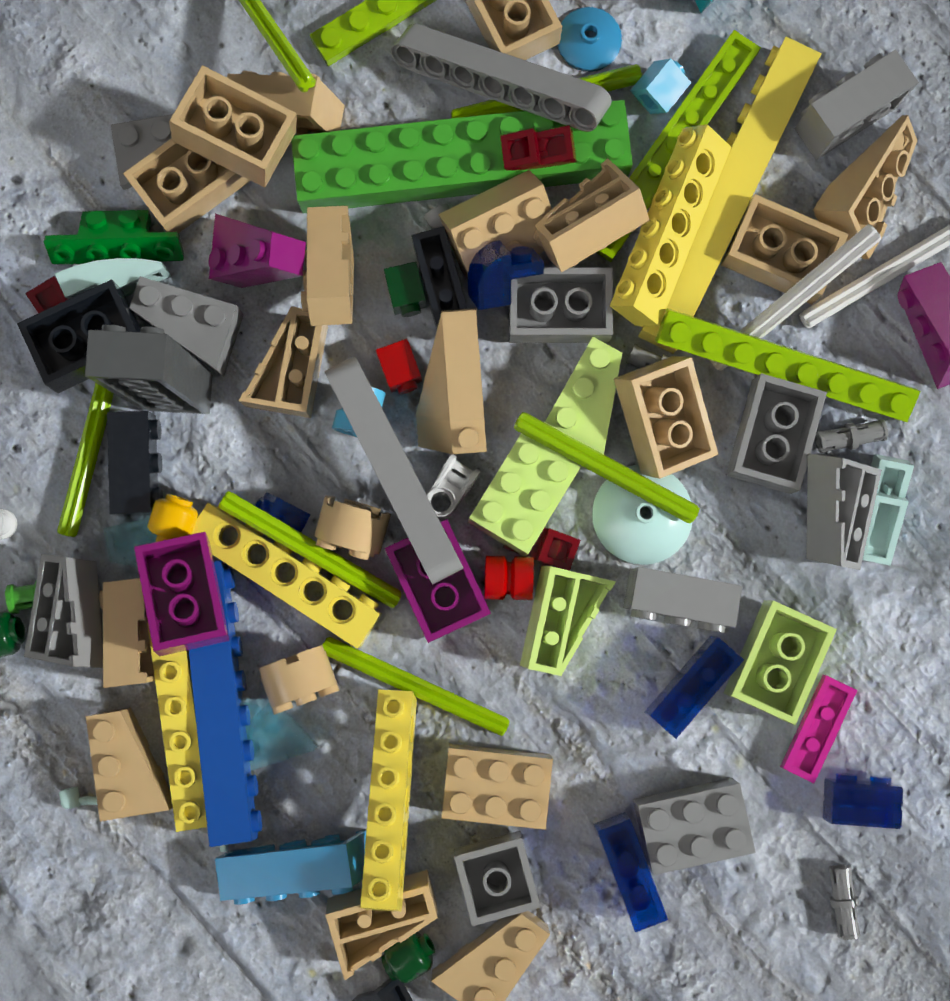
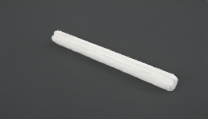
M866 225L742 328L740 332L762 339L881 240V235L872 225ZM710 360L719 371L728 367V365Z
M950 225L804 310L799 315L803 325L806 328L815 326L950 246Z

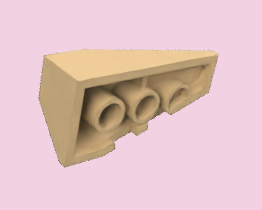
M902 115L831 182L813 209L819 222L849 234L846 242L868 224L878 231L881 239L885 233L887 224L882 221L887 207H894L897 196L894 192L898 177L905 176L917 143V138L908 115ZM879 242L862 255L861 258L869 259Z
M476 308L441 311L416 410L419 447L449 454L487 452Z

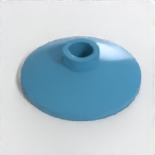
M584 7L574 10L561 22L562 32L560 44L557 47L562 58L573 68L587 72L598 71L610 65L619 54L622 44L621 30L617 21L606 11L594 7ZM593 31L596 33V36L588 38L585 32Z

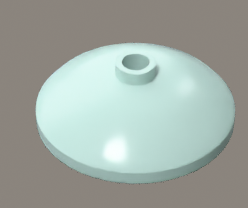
M639 465L627 467L642 475ZM670 474L661 479L642 475L691 502L687 490L674 475ZM607 479L599 488L593 502L592 522L599 541L609 553L627 563L648 565L671 557L683 546L692 527V523L684 522ZM642 507H648L651 510V517L649 519H643L640 516V509Z

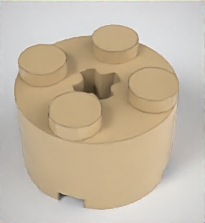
M325 495L314 536L317 538L316 545L330 550H336V547L350 549V556L369 560V557L380 554L391 513L384 512L379 516L381 511L379 508L344 499V503L335 501V496Z
M323 645L259 668L260 677L274 715L293 708L291 702L295 700L298 707L316 700L315 692H318L320 697L339 691Z

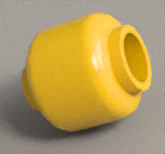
M166 494L165 498L155 501L147 527L150 532L157 535L156 542L192 535L198 518V511L192 507L193 501L171 494Z

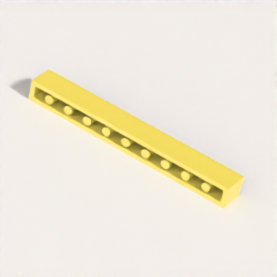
M785 37L780 48L772 47L764 63L770 68L766 76L759 74L750 92L756 96L751 105L744 104L736 122L742 125L737 134L731 131L726 141L731 146L730 152L667 308L694 317L822 53L788 37ZM661 323L659 326H640L642 329L638 335L639 338L672 354L676 352L677 349L655 341Z

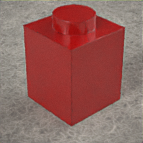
M407 338L376 349L391 393L398 391L399 395L418 388L417 384L422 382V377Z

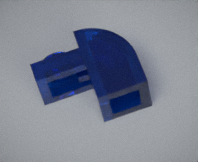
M500 240L491 242L480 249L470 263L468 270V295L478 310L511 305V280L544 274V261L533 248L519 246L508 251Z

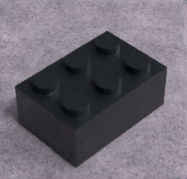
M112 279L17 323L44 384L56 393L65 391L89 379L85 377L88 330H102V325H118L125 327L126 332H140V326L133 311L129 309L130 305L124 292Z

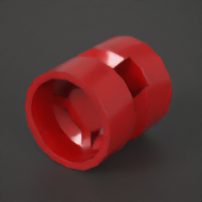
M505 556L485 557L484 599L503 600L506 594H510L513 600L532 601L534 557L515 556L511 562H508Z

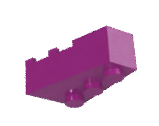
M215 213L212 251L208 259L210 267L209 279L239 288H246L303 276L306 242Z
M942 262L905 275L897 293L899 304L905 310L937 389L950 385V275Z

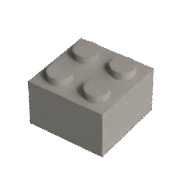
M520 831L454 849V860L472 926L540 908Z

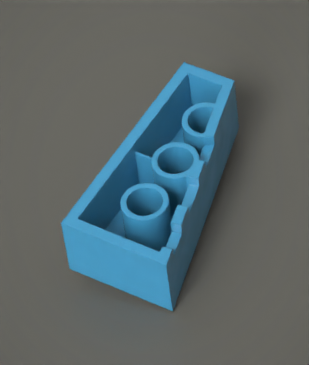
M367 829L356 831V834L347 840H340V834H334L314 840L308 846L305 839L281 844L279 845V850L276 851L274 844L228 851L215 858L220 901L234 900L235 905H241L255 901V897L266 896V901H278L287 898V894L298 893L299 898H309L319 895L322 890H331L333 895L353 891V886L363 879Z

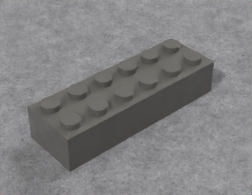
M102 325V330H88L85 377L143 411L210 414L213 375L202 364L197 362L196 358H193L189 352L185 351L180 344H177L172 337L164 334L163 329L141 327L140 332H126V328L122 326Z

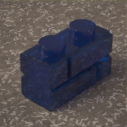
M836 773V779L825 778L823 819L830 824L900 829L902 827L901 807L903 806V789L901 786L891 783L892 778L887 776L870 775V781H858L855 774Z

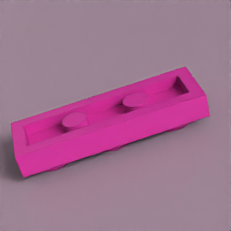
M822 675L780 765L781 768L813 784L815 783L857 693L856 689L827 675Z

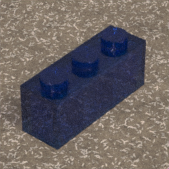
M709 636L644 713L669 735L677 739L744 659L718 636Z
M626 812L593 824L635 933L667 921L666 912L631 819Z

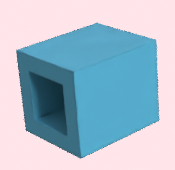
M669 58L654 61L630 92L650 114L667 113L688 88L691 81L685 76L684 68L677 61Z

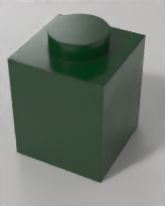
M416 261L384 269L395 315L401 314L402 317H411L420 314L421 309L427 308Z

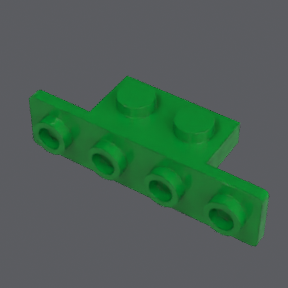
M149 210L82 211L77 235H46L44 237L45 248L51 263L54 265L84 264L115 258H136L161 262L184 260V251L178 232H150L151 216Z

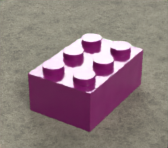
M448 519L440 523L464 569L433 585L408 537L384 548L428 643L491 614Z
M206 532L134 547L153 651L159 657L230 641L211 545Z

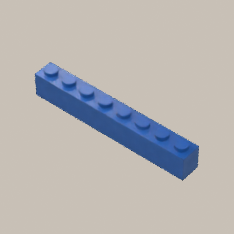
M214 561L230 641L189 650L209 847L250 842L257 839L258 832L262 831L260 810H255L254 796H258V781L256 775H251L250 761L254 760V746L251 739L247 740L246 726L250 725V711L248 705H243L242 691H246L247 683L244 670H239L238 657L243 655V647L240 636L235 634L234 623L239 622V612L236 602H232L230 590L235 588V577L233 569H228V565L222 561Z

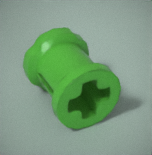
M37 580L31 585L17 587L14 584L6 586V605L10 613L19 614L23 609L32 608Z

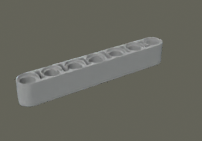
M419 24L409 25L391 48V55L394 61L407 70L558 123L570 125V127L581 131H593L612 103L608 91L599 85Z
M356 356L324 371L432 585L464 569Z

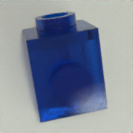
M268 492L259 498L254 505L299 532H302L311 515Z

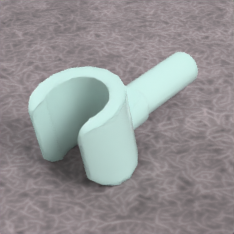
M78 786L66 788L59 792L60 803L65 809L81 805H98L96 796L80 797Z

